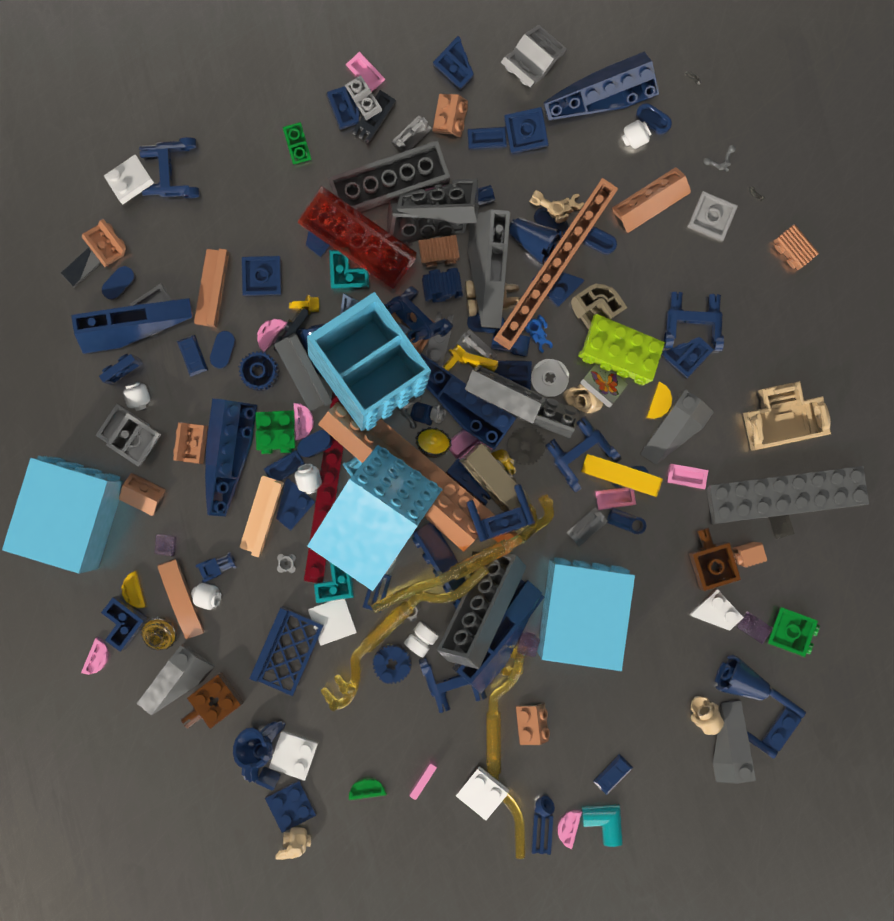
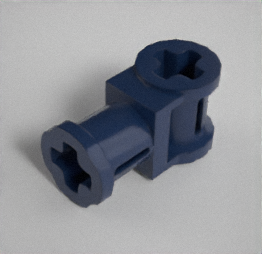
M228 552L226 556L219 559L216 557L195 565L196 568H199L202 575V583L218 577L227 569L237 568L236 561L231 552Z

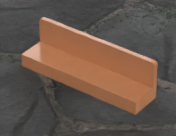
M675 167L612 209L614 214L622 221L626 232L629 233L690 194L691 190L686 176Z
M219 248V251L206 250L194 320L195 324L217 328L229 259V252L226 249Z

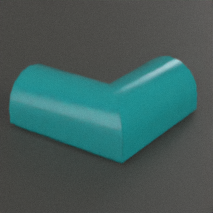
M349 249L329 250L331 289L370 287L369 268L349 267Z
M330 562L332 581L314 584L316 603L354 598L352 577Z
M620 804L582 807L583 827L602 826L604 846L616 847L623 845Z

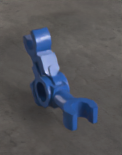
M538 315L537 319H530L524 330L530 334L534 343L538 342V350L540 353H543V344H547L550 349L553 348V344L551 341L546 340L545 337L548 335L542 329V325L545 329L547 328V322L541 315Z

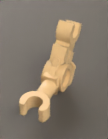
M535 190L529 201L534 205H542L547 208V212H549L552 218H555L556 223L566 221L569 217L568 214L572 213L573 209L580 210L584 206V202L580 204L575 202L579 198V194L573 195L570 200L566 198L561 201L553 200L550 202L537 190Z

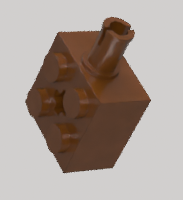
M709 528L697 531L702 547L700 550L689 553L699 588L702 591L741 580L730 543L713 544ZM713 562L718 564V566L715 567L716 570L711 569Z
M220 672L187 697L194 710L181 718V722L184 724L190 719L184 725L189 729L197 721L203 719L211 729L240 707L244 701L224 674ZM218 697L219 701L214 703L212 700Z

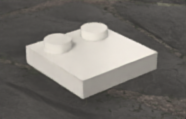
M133 155L104 175L122 205L154 183L136 155Z
M282 730L269 768L306 780L318 743Z
M479 766L457 793L456 797L483 819L487 820L510 790Z

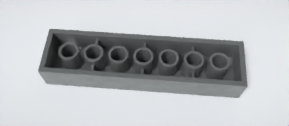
M864 466L716 484L706 487L712 525L869 504Z

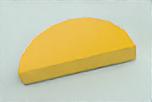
M466 352L462 356L464 363H469L473 368L480 365L494 372L498 367V361Z
M660 381L657 384L646 418L655 419L662 417L671 407V392Z
M136 570L128 574L121 586L122 596L131 606L146 608L145 598Z

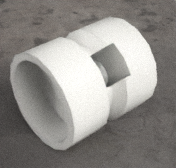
M419 621L413 629L415 633L410 634L404 641V644L423 658L429 651L428 645H433L439 635L426 624Z

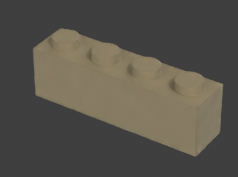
M483 444L475 445L459 460L503 512L521 507L514 489L516 479L511 474H508L503 469L504 465L491 455L492 452L489 447ZM523 489L527 502L529 504L531 500L528 498V493Z

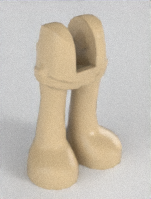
M468 280L465 281L466 299H469L467 300V311L470 317L477 314L478 306L477 300L473 299L476 298L473 281ZM505 283L504 309L517 305L520 301V297L507 298L506 294L519 291L518 285Z

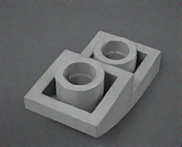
M361 75L345 85L366 120L382 111L381 106Z

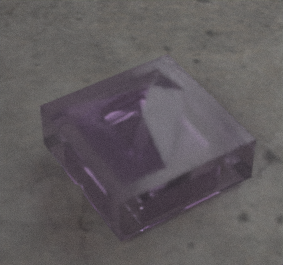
M157 534L154 554L175 556L176 537Z

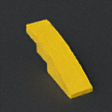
M587 454L581 470L582 473L657 497L663 480L660 477Z

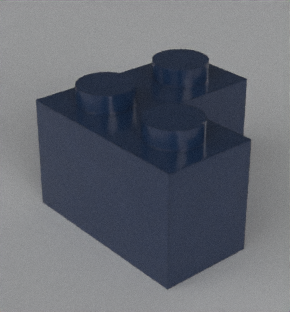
M119 596L112 597L101 612L116 624L105 641L120 652L125 650L148 618Z

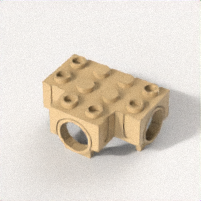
M800 381L758 390L761 409L743 413L751 451L831 434L830 414L824 403L823 396L804 400Z

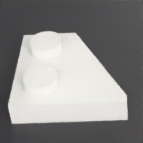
M718 589L714 590L690 613L695 618L729 631L744 618Z

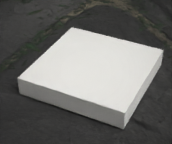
M346 599L329 601L308 609L311 620L324 625L318 637L320 646L357 633ZM314 626L315 632L318 630L316 626Z

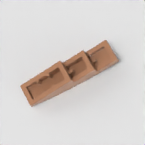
M176 558L159 564L157 566L185 639L203 634L204 628L197 615V609L191 598L190 589Z

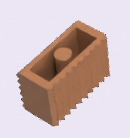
M795 224L774 240L776 250L788 258L787 263L793 269H801L819 254Z
M456 235L418 241L422 266L426 265V268L437 267V263L444 262L445 265L456 264L457 260H460Z
M751 542L732 548L735 562L739 566L747 568L748 566L767 561L762 543Z

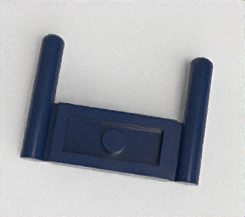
M521 484L514 486L521 507L482 521L474 501L469 500L467 502L480 542L535 523Z
M772 688L770 696L786 707L781 711L762 738V741L748 731L747 734L750 743L774 759L801 722L806 711Z

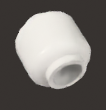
M636 120L624 127L625 135L622 138L626 146L631 145L633 149H637L648 143L650 140L649 136L652 134L645 121L642 123L640 120Z
M140 381L126 385V389L123 390V396L127 407L135 408L136 411L147 408L146 404L151 400L147 386L140 384Z
M312 464L301 465L295 472V480L300 491L311 494L316 492L317 488L322 484L319 469Z
M204 582L192 589L191 597L195 606L211 610L219 605L221 593L218 587Z

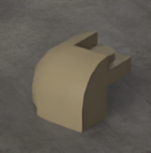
M597 283L586 288L571 301L575 315L578 319H582L588 329L595 314L612 320L628 308L612 287Z

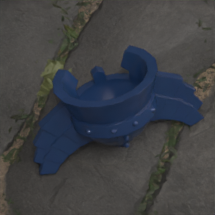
M282 721L268 723L260 732L254 728H246L235 739L233 757L237 765L242 768L241 775L249 783L257 781L258 769L264 766L269 759L273 758L272 741L285 728L286 723H282Z

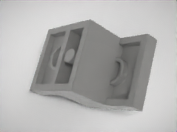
M537 25L523 35L514 50L506 55L501 63L507 71L514 73L520 78L521 83L532 87L545 77L555 61L565 54L567 48L540 25Z
M116 403L95 436L106 442V446L140 467L161 434L149 427L148 423Z

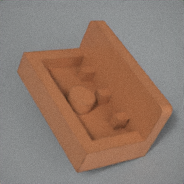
M439 94L432 131L436 134H453L456 137H461L464 130L465 115L468 110V101L457 94Z
M104 219L100 220L97 226L82 234V238L104 267L124 256L126 251L124 241L116 236L111 224L106 223Z
M179 422L176 430L173 460L203 464L208 426Z
M545 703L516 706L520 745H542L548 742L550 731L547 726L548 712L545 708Z

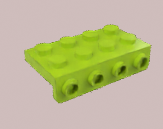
M595 314L583 349L579 352L578 356L583 358L582 360L586 363H595L600 365V368L603 370H612L617 372V375L620 377H629L634 379L635 383L645 385L654 379L665 342Z

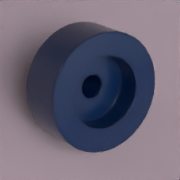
M542 796L536 800L534 810L537 814L547 817L554 813L555 806L550 797Z

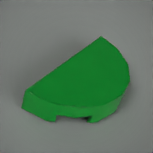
M365 777L352 785L349 791V800L384 796L387 793L380 781Z

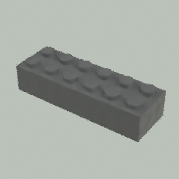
M437 140L331 176L328 179L341 217L345 218L389 203L390 200H398L401 194L420 189L425 190L433 188L438 184L450 182V175Z
M485 549L437 649L447 661L476 669L480 668L526 569V565L517 555Z

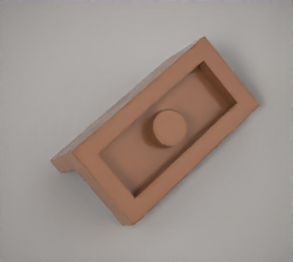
M131 473L122 485L119 500L153 516L157 504L165 494V489Z

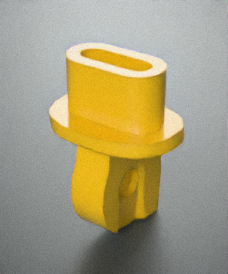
M307 295L305 301L289 303V309L305 308L308 310V315L311 312H319V298Z
M458 344L453 349H449L448 352L452 357L443 365V368L449 371L457 361L464 364L462 356L466 351Z
M500 449L491 453L495 459L504 465L503 469L508 474L514 475L516 473V469L513 466L514 460L509 457L506 450Z

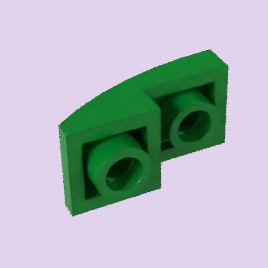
M301 122L282 127L293 165L312 160Z

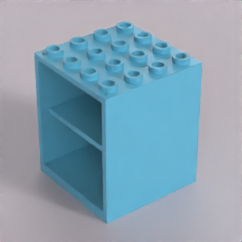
M375 292L307 336L309 358L361 431L365 429L367 431L371 430L377 425L376 422L379 419H387L393 414L392 411L397 407L399 409L403 408L409 403L408 400L413 396L417 398L425 392L424 389L428 383L431 370Z
M377 445L348 480L307 546L373 591L443 489L435 482L424 477L419 471L408 466L403 460L389 453L387 449Z
M38 455L37 458H30L2 550L78 574L97 570L117 510L122 485L125 481L120 480V476L110 473L103 474L101 470L94 468H83L84 465L65 462V459Z
M554 557V561L549 560L537 652L541 659L622 671L635 575L631 574L630 570L621 566L611 565V567L600 563H592L591 566L585 561L573 560V563L564 558Z

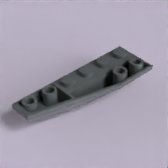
M491 209L478 213L477 223H470L468 257L481 327L501 328L510 211Z
M547 398L545 405L539 410L535 422L531 424L570 438L575 430L580 410L574 406L559 403L555 399Z

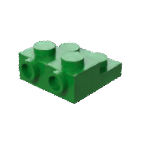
M294 410L256 412V450L261 451V454H272L273 450H280V453H291L292 449H296Z
M781 607L768 644L805 657L806 654H811L814 645L811 643L813 635L817 636L820 625H817L818 620Z

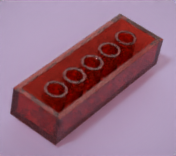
M322 185L299 216L298 224L392 289L396 287L416 260V251Z

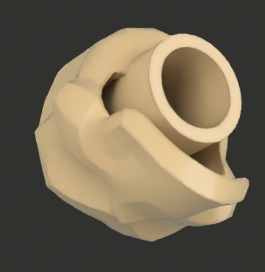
M582 384L567 389L564 392V399L567 404L585 413L597 412L603 406V402Z
M694 697L690 708L693 712L691 715L692 722L700 727L704 734H718L724 726L718 705L714 702L710 703L706 697Z
M293 827L290 829V832H284L283 848L287 849L280 850L275 856L276 860L300 857L302 853H305L306 848L310 847L311 835H307L305 828Z

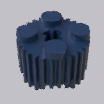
M458 268L447 269V272L441 273L440 269L430 270L429 274L422 276L425 301L432 299L433 303L445 302L446 299H450L454 295L455 299L463 296Z
M256 351V353H249V356H245V359L242 358L241 366H238L241 373L239 376L242 377L241 380L244 381L243 383L247 387L256 391H262V389L268 390L271 386L273 387V383L276 384L275 380H278L277 376H279L278 372L280 371L278 363L272 356L266 352ZM262 366L263 373L257 376L255 369Z
M390 643L388 645L385 644L384 647L381 646L373 659L374 673H377L376 676H379V680H382L384 683L392 684L394 682L396 684L397 681L401 682V679L404 680L411 670L412 658L410 653H408V650H405V647L402 648V645L398 646V644L394 645V643L392 645ZM389 659L397 661L395 667L388 666Z

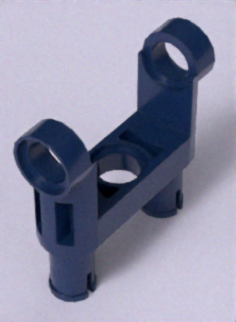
M186 137L180 138L179 141L158 142L156 145L139 146L141 158L158 157L160 181L159 183H153L143 190V196L200 197L199 188L189 187V185L173 186L171 152L190 151V149L196 148L195 138Z
M414 286L406 289L402 295L394 297L390 303L384 304L390 314L395 313L412 329L408 333L409 340L413 339L412 343H416L421 339L428 340L436 335L444 337L453 327V324L445 318L433 323L412 303L419 293ZM411 313L416 315V322L412 321Z
M671 292V307L667 311L664 348H673L674 339H676L677 323L712 325L711 344H713L714 351H723L724 335L722 334L723 314L720 311L721 295L709 294V311L698 312L684 311L682 309L683 292Z
M586 416L576 423L585 434V440L569 452H564L555 438L550 441L551 444L547 443L545 445L555 458L554 463L575 493L582 488L578 483V478L569 468L568 464L596 443L614 463L622 459L617 450L608 443L602 433L594 429Z
M427 658L419 659L423 676L426 678L432 697H435L439 713L444 712L442 704H444L445 711H449L451 708L445 693L469 683L460 675L436 682L431 664H428ZM471 685L475 701H480L479 692ZM485 690L481 694L483 700L487 698Z

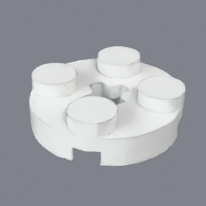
M554 359L540 361L535 365L531 373L532 387L538 394L544 397L560 395L566 389L569 382V372L566 366ZM546 373L555 375L553 383L545 381Z

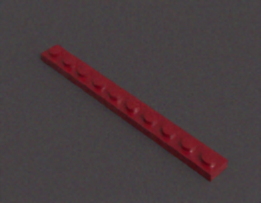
M332 392L330 409L337 402L343 406L336 394ZM334 438L332 446L323 451L320 470L322 484L317 490L310 541L336 501L344 447ZM311 548L308 549L304 581L323 583L327 559Z

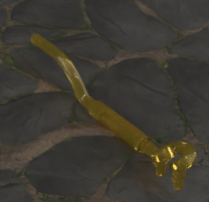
M547 494L539 497L545 511L544 516L538 519L536 510L530 503L529 507L535 523L529 525L519 535L507 541L504 539L449 567V571L437 577L417 582L371 605L374 613L415 593L438 587L452 579L458 580L510 553L511 549L527 541L534 533L552 521L554 517L553 501Z
M482 565L460 587L452 592L436 594L422 591L414 594L407 602L403 601L361 642V646L352 654L350 660L351 679L349 683L344 681L340 675L334 677L340 692L345 694L344 697L337 700L326 687L321 690V694L325 697L329 708L332 711L340 710L352 702L360 683V659L367 652H372L414 612L413 608L421 601L431 603L455 601L468 593L489 573V570Z
M526 648L513 650L510 658H515L513 668H503L501 670L503 676L509 677L489 697V711L486 713L487 773L497 781H499V774H501V712L498 711V700L513 688L518 679L523 675L524 659L528 655ZM508 794L502 802L508 807L515 821L516 858L523 859L525 858L524 818L519 806Z

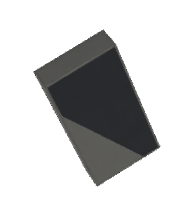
M88 247L60 273L75 288L101 262Z

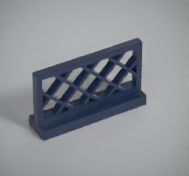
M282 606L249 679L255 682L259 681L293 696L324 625ZM290 615L297 618L300 623L299 627L291 630L288 625ZM311 624L318 627L315 635L307 636L305 626ZM301 628L305 639L295 642L292 632ZM289 633L293 644L282 647L280 638L282 635ZM307 641L309 650L307 653L300 655L297 644ZM294 646L297 657L288 660L284 649ZM281 651L285 661L275 665L272 658L273 654ZM299 658L301 668L296 672H292L289 662ZM286 664L290 674L280 677L276 667ZM274 669L277 677L273 681L263 678L266 671ZM291 676L294 683L291 690L283 687L282 679Z

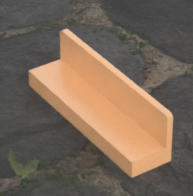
M266 476L261 477L240 544L241 549L251 551V555L256 557L262 554L284 482Z

